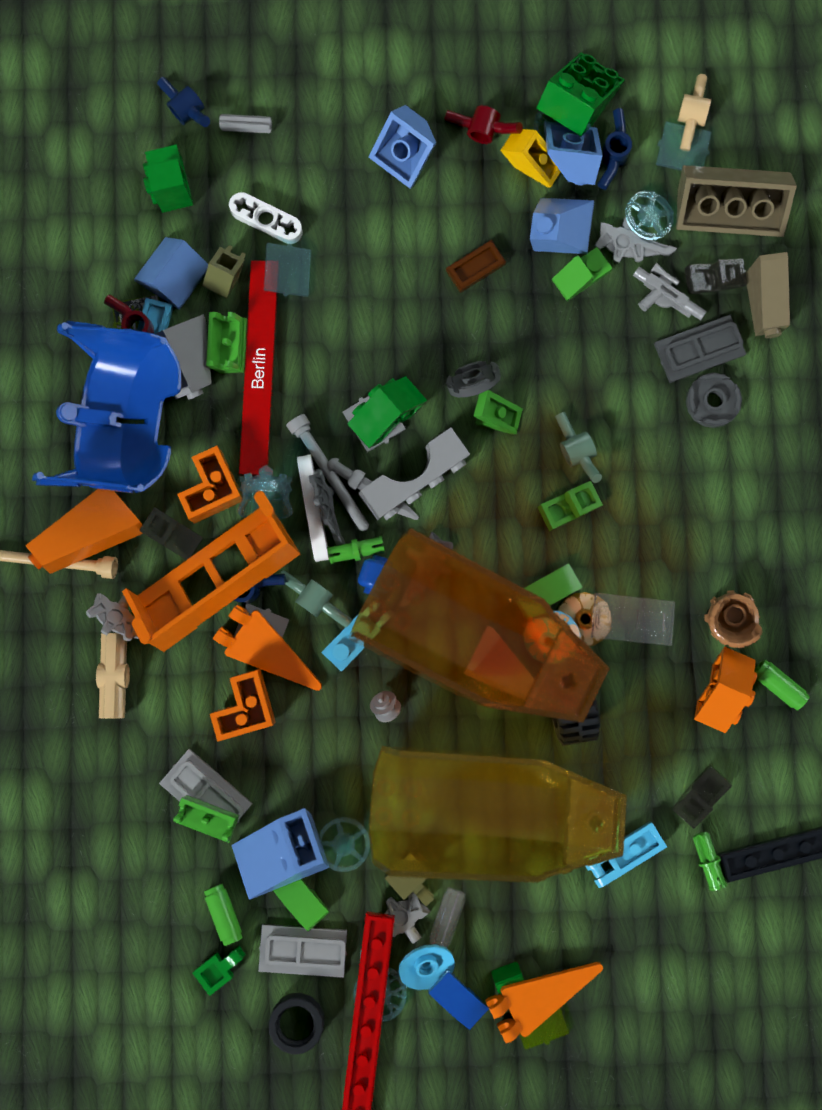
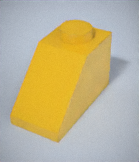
M523 129L519 134H511L500 150L517 170L546 187L551 188L561 172L547 154L546 142L536 130Z

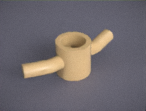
M705 74L697 76L693 95L684 94L678 118L679 122L686 123L679 148L684 151H690L696 125L704 127L708 116L711 99L703 98L707 83V76Z

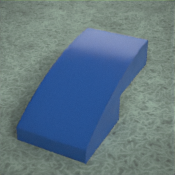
M449 970L428 990V993L445 1010L469 1030L489 1010L488 1006Z

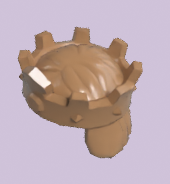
M732 590L727 591V594L718 598L713 597L710 600L711 606L708 614L704 615V619L710 626L711 635L719 640L721 644L733 648H744L745 646L752 645V643H756L760 639L762 627L759 625V611L750 594L744 593L741 595Z

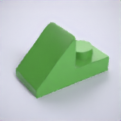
M596 247L581 258L578 255L574 257L552 278V281L566 301H569L609 274L613 268L598 247Z
M487 390L479 394L474 417L477 418L476 424L479 426L516 435L523 408Z

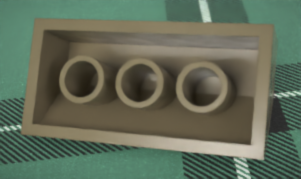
M683 165L677 196L676 230L784 237L797 185L791 172Z

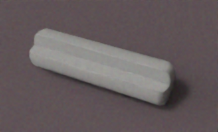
M221 114L219 126L222 131L270 133L272 130V120L269 116Z

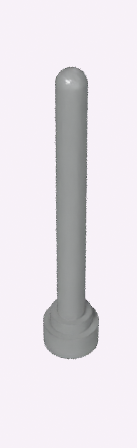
M305 414L295 417L287 423V428L292 435L302 439L358 529L366 531L369 527L368 522L338 475L333 470L331 472L328 470V460L310 433V421Z

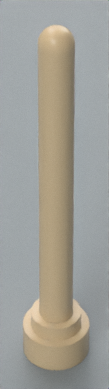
M0 550V561L34 565L28 558L32 553ZM110 556L98 558L97 561L84 559L65 568L95 571L102 578L115 579L118 571L117 557Z

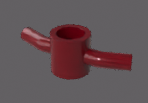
M484 105L476 107L473 117L447 110L444 118L447 122L468 128L467 135L472 140L482 144H490L495 133L519 134L523 130L521 122H500V113Z
M110 294L107 295L104 304L123 316L121 321L122 329H131L135 322L144 321L145 326L142 331L154 334V326L143 312L132 311L122 301Z

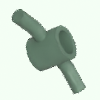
M565 412L556 415L555 418L566 438L565 441L560 442V448L566 462L570 467L581 464L591 481L598 483L602 479V475L591 461V458L597 456V451L590 435L586 431L576 435Z
M285 570L279 573L285 574V585L299 594L295 602L315 617H318L323 611L344 627L351 623L352 618L329 602L333 594L311 579L306 586Z

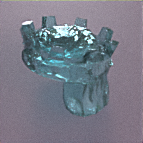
M267 465L259 469V475L252 477V474L248 473L244 474V477H239L241 482L239 490L241 491L242 500L238 507V513L241 517H247L260 508L253 497L258 491L265 493L279 519L288 518L293 514L289 495L292 491L290 487L292 477L287 479L285 474L275 477L273 476V469Z

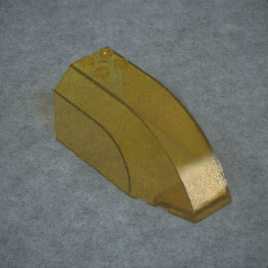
M382 745L374 768L369 819L372 864L390 877L512 882L544 881L546 878L554 875L566 874L586 865L592 866L623 856L627 795L538 758L498 753Z

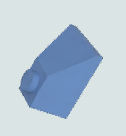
M404 105L391 111L369 158L411 189L435 147L436 141L427 121Z
M545 121L544 132L547 154L567 181L577 185H595L603 157L597 128L591 127L581 137L560 123Z
M540 198L533 212L530 242L533 250L539 252L587 254L594 200Z

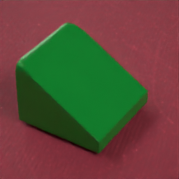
M513 962L491 972L499 995H501L500 989L502 986L524 981L518 962Z

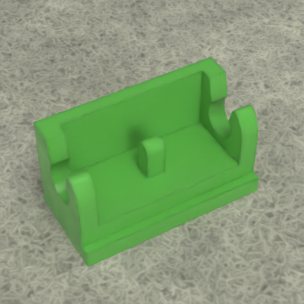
M209 312L207 367L220 374L245 372L247 318H242L233 312H228V316H223L218 312Z
M188 795L181 798L178 805L180 809L174 817V822L222 841L230 842L240 815Z

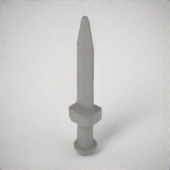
M332 458L327 463L328 470L330 472L333 470L348 480V486L353 490H356V488L361 490L372 483L371 480L364 477L366 473L361 470L352 471L338 462V458ZM405 502L397 507L400 510L397 514L418 520V515Z

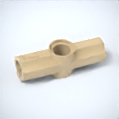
M118 633L101 634V660L96 670V684L100 689L99 718H125L126 689L130 681L129 664L126 663L127 641L123 639V635Z

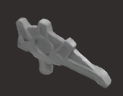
M625 216L622 227L619 228L601 222L600 238L595 244V247H598L599 250L606 247L613 254L612 261L615 263H619L622 257L634 258L635 262H641L643 257L655 255L669 256L676 251L675 247L635 234L632 231L635 218L632 216Z
M97 593L94 605L86 611V614L89 618L97 617L103 625L101 633L108 635L113 631L123 635L125 641H131L132 638L139 639L132 626V621L135 617L129 612V604L124 595L117 603L109 601L107 597Z
M414 892L409 895L408 900L397 902L393 897L388 898L386 904L389 909L384 914L395 915L393 937L405 932L411 943L414 944L422 938L414 927L416 921L424 918L431 911L420 903L419 898Z

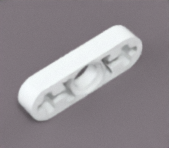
M236 193L231 197L229 207L232 215L237 220L287 244H294L301 239L303 233L302 226L296 217L246 193ZM246 202L247 208L254 211L253 218H251V212L246 209H242L239 212L237 204L242 205ZM264 212H269L274 218L270 224L264 225L258 221L259 216ZM279 218H281L282 226L290 228L291 225H294L296 232H290L289 235H286L285 229L278 225Z

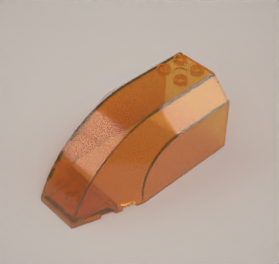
M409 528L395 545L348 636L349 640L431 683L480 706L577 722H584L610 669L570 629V626L550 608L551 606L543 598L412 528Z

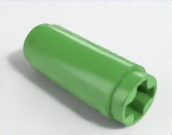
M764 659L755 668L754 672L757 673V680L791 708L799 710L809 700L810 696L806 693V690L773 663Z
M223 883L205 890L206 897L204 898L223 945L227 946L242 939L241 927Z

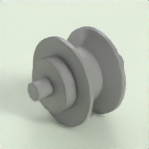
M382 691L373 697L370 709L379 721L390 722L400 714L401 704L396 699L394 693Z

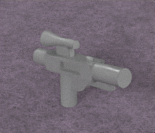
M658 263L652 268L651 274L638 267L633 276L643 282L644 286L652 290L638 303L643 311H647L655 303L662 308L673 307L689 318L693 315L701 321L707 311L690 301L686 294L671 286L672 283L677 286L680 282L679 280L668 274Z

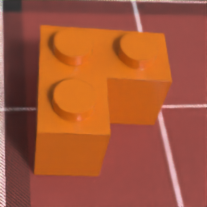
M214 446L192 457L202 483L177 494L191 522L195 524L245 501L218 446Z
M724 646L712 664L710 682L697 700L694 720L723 733H726L732 724L736 725L741 718L743 708L745 706L749 707L755 697V691L752 688L757 679V673L754 672L756 660Z
M261 668L229 678L237 705L210 713L217 742L270 727L276 723Z

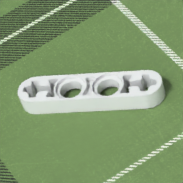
M311 454L297 457L314 559L315 562L329 560L322 512L319 506L314 504V487L309 481V476L314 475L315 472Z

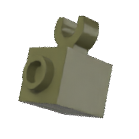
M228 246L226 249L220 247L208 264L202 285L225 298L229 296L237 284L245 261L244 252L240 256L231 253L232 246Z
M409 851L385 874L384 879L403 900L412 892L416 894L425 906L435 899L432 892L423 884L429 877V871L427 870L429 864L419 853L414 856Z

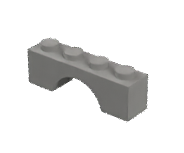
M451 427L426 445L427 464L421 476L411 481L399 482L382 475L360 490L358 494L377 521L382 517L387 521L400 511L397 508L400 504L406 501L410 505L422 496L420 490L427 485L431 489L445 480L442 475L451 469L455 473L467 464L464 459L470 453Z

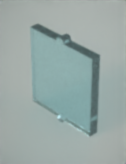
M665 122L662 139L658 142L660 148L656 165L682 171L683 165L704 167L705 159L710 153L708 145L711 132L696 128L690 151H684L679 148L685 126Z
M267 243L264 291L283 293L284 296L290 294L308 297L311 250L292 247L291 244L285 246Z

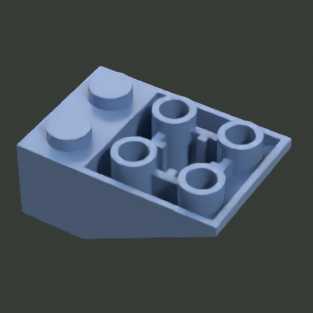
M305 808L273 821L232 845L249 900L330 868L313 817Z

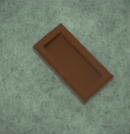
M490 240L448 266L446 272L461 293L505 266L506 261L493 241Z

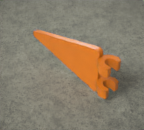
M237 604L228 616L243 625L239 632L234 636L222 626L212 638L219 644L227 647L225 655L259 669L261 668V670L316 691L322 688V683L258 610H254L250 614L245 608Z
M594 962L505 985L500 989L501 995H493L487 998L485 1002L494 1019L504 1015L508 1009L513 1019H505L496 1024L505 1043L512 1042L520 1033L523 1037L530 1035L602 972V964Z

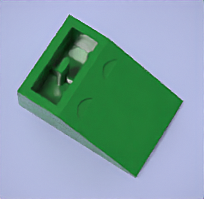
M580 52L548 81L536 108L582 137L595 123L620 89L625 79L620 77L615 70L606 68L596 62L593 56Z

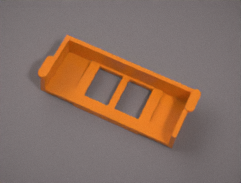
M258 491L253 496L260 508L139 595H136L127 588L122 591L135 616L132 626L141 643H149L165 652L196 630L197 626L300 555L299 550L274 512L272 504L263 491ZM236 543L248 566L224 583L212 560ZM204 566L216 589L192 605L181 582Z

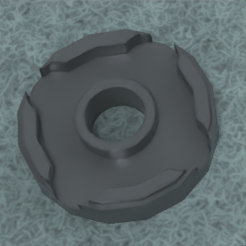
M486 361L469 363L458 368L453 378L449 375L446 380V386L451 396L454 397L478 395L495 386L501 379V372L499 366L492 361L490 365H487Z
M709 373L699 377L692 383L686 396V406L690 416L700 425L710 428L722 427L731 422L739 413L742 404L740 388L728 376L719 373ZM709 394L719 396L721 400L719 407L709 405L707 402Z

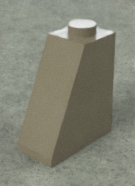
M787 252L760 255L745 273L755 336L765 335V338H775L781 336L782 332L790 325Z

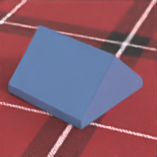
M165 237L134 280L180 310L205 276L208 263L184 240Z

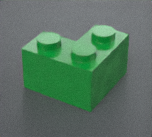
M177 144L145 152L147 162L143 163L146 177L143 180L153 204H158L162 213L193 206L182 156Z
M406 376L398 380L392 378L384 386L378 384L369 392L368 396L370 399L366 403H361L353 410L352 414L354 417L347 424L364 444L371 448L383 442L398 424L412 418L426 403L427 399Z

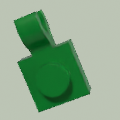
M237 946L223 959L218 953H215L192 973L210 996L234 977L230 969L239 963L246 954L240 946Z

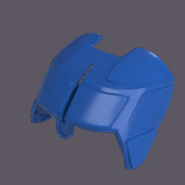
M66 321L57 325L59 334L72 339L93 360L87 373L80 405L65 402L59 405L56 410L57 418L61 422L76 426L74 443L75 469L51 477L44 476L42 472H36L32 476V481H36L38 486H89L95 489L125 493L145 491L161 477L171 456V447L168 445H158L157 439L163 402L165 398L175 396L181 391L180 363L172 347L165 337L133 329H113L102 325ZM117 418L144 420V424H122L116 421Z

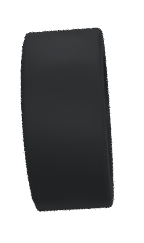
M293 993L281 998L274 1006L269 1020V1034L273 1043L281 1051L289 1054H303L313 1049L319 1042L325 1024L324 1012L320 1004L313 997L303 993ZM300 1006L306 1008L313 1017V1030L303 1040L294 1041L288 1039L280 1028L281 1016L290 1007Z

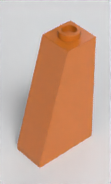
M97 489L25 546L32 553L28 558L38 570L44 567L51 574L139 536L147 530L115 491Z

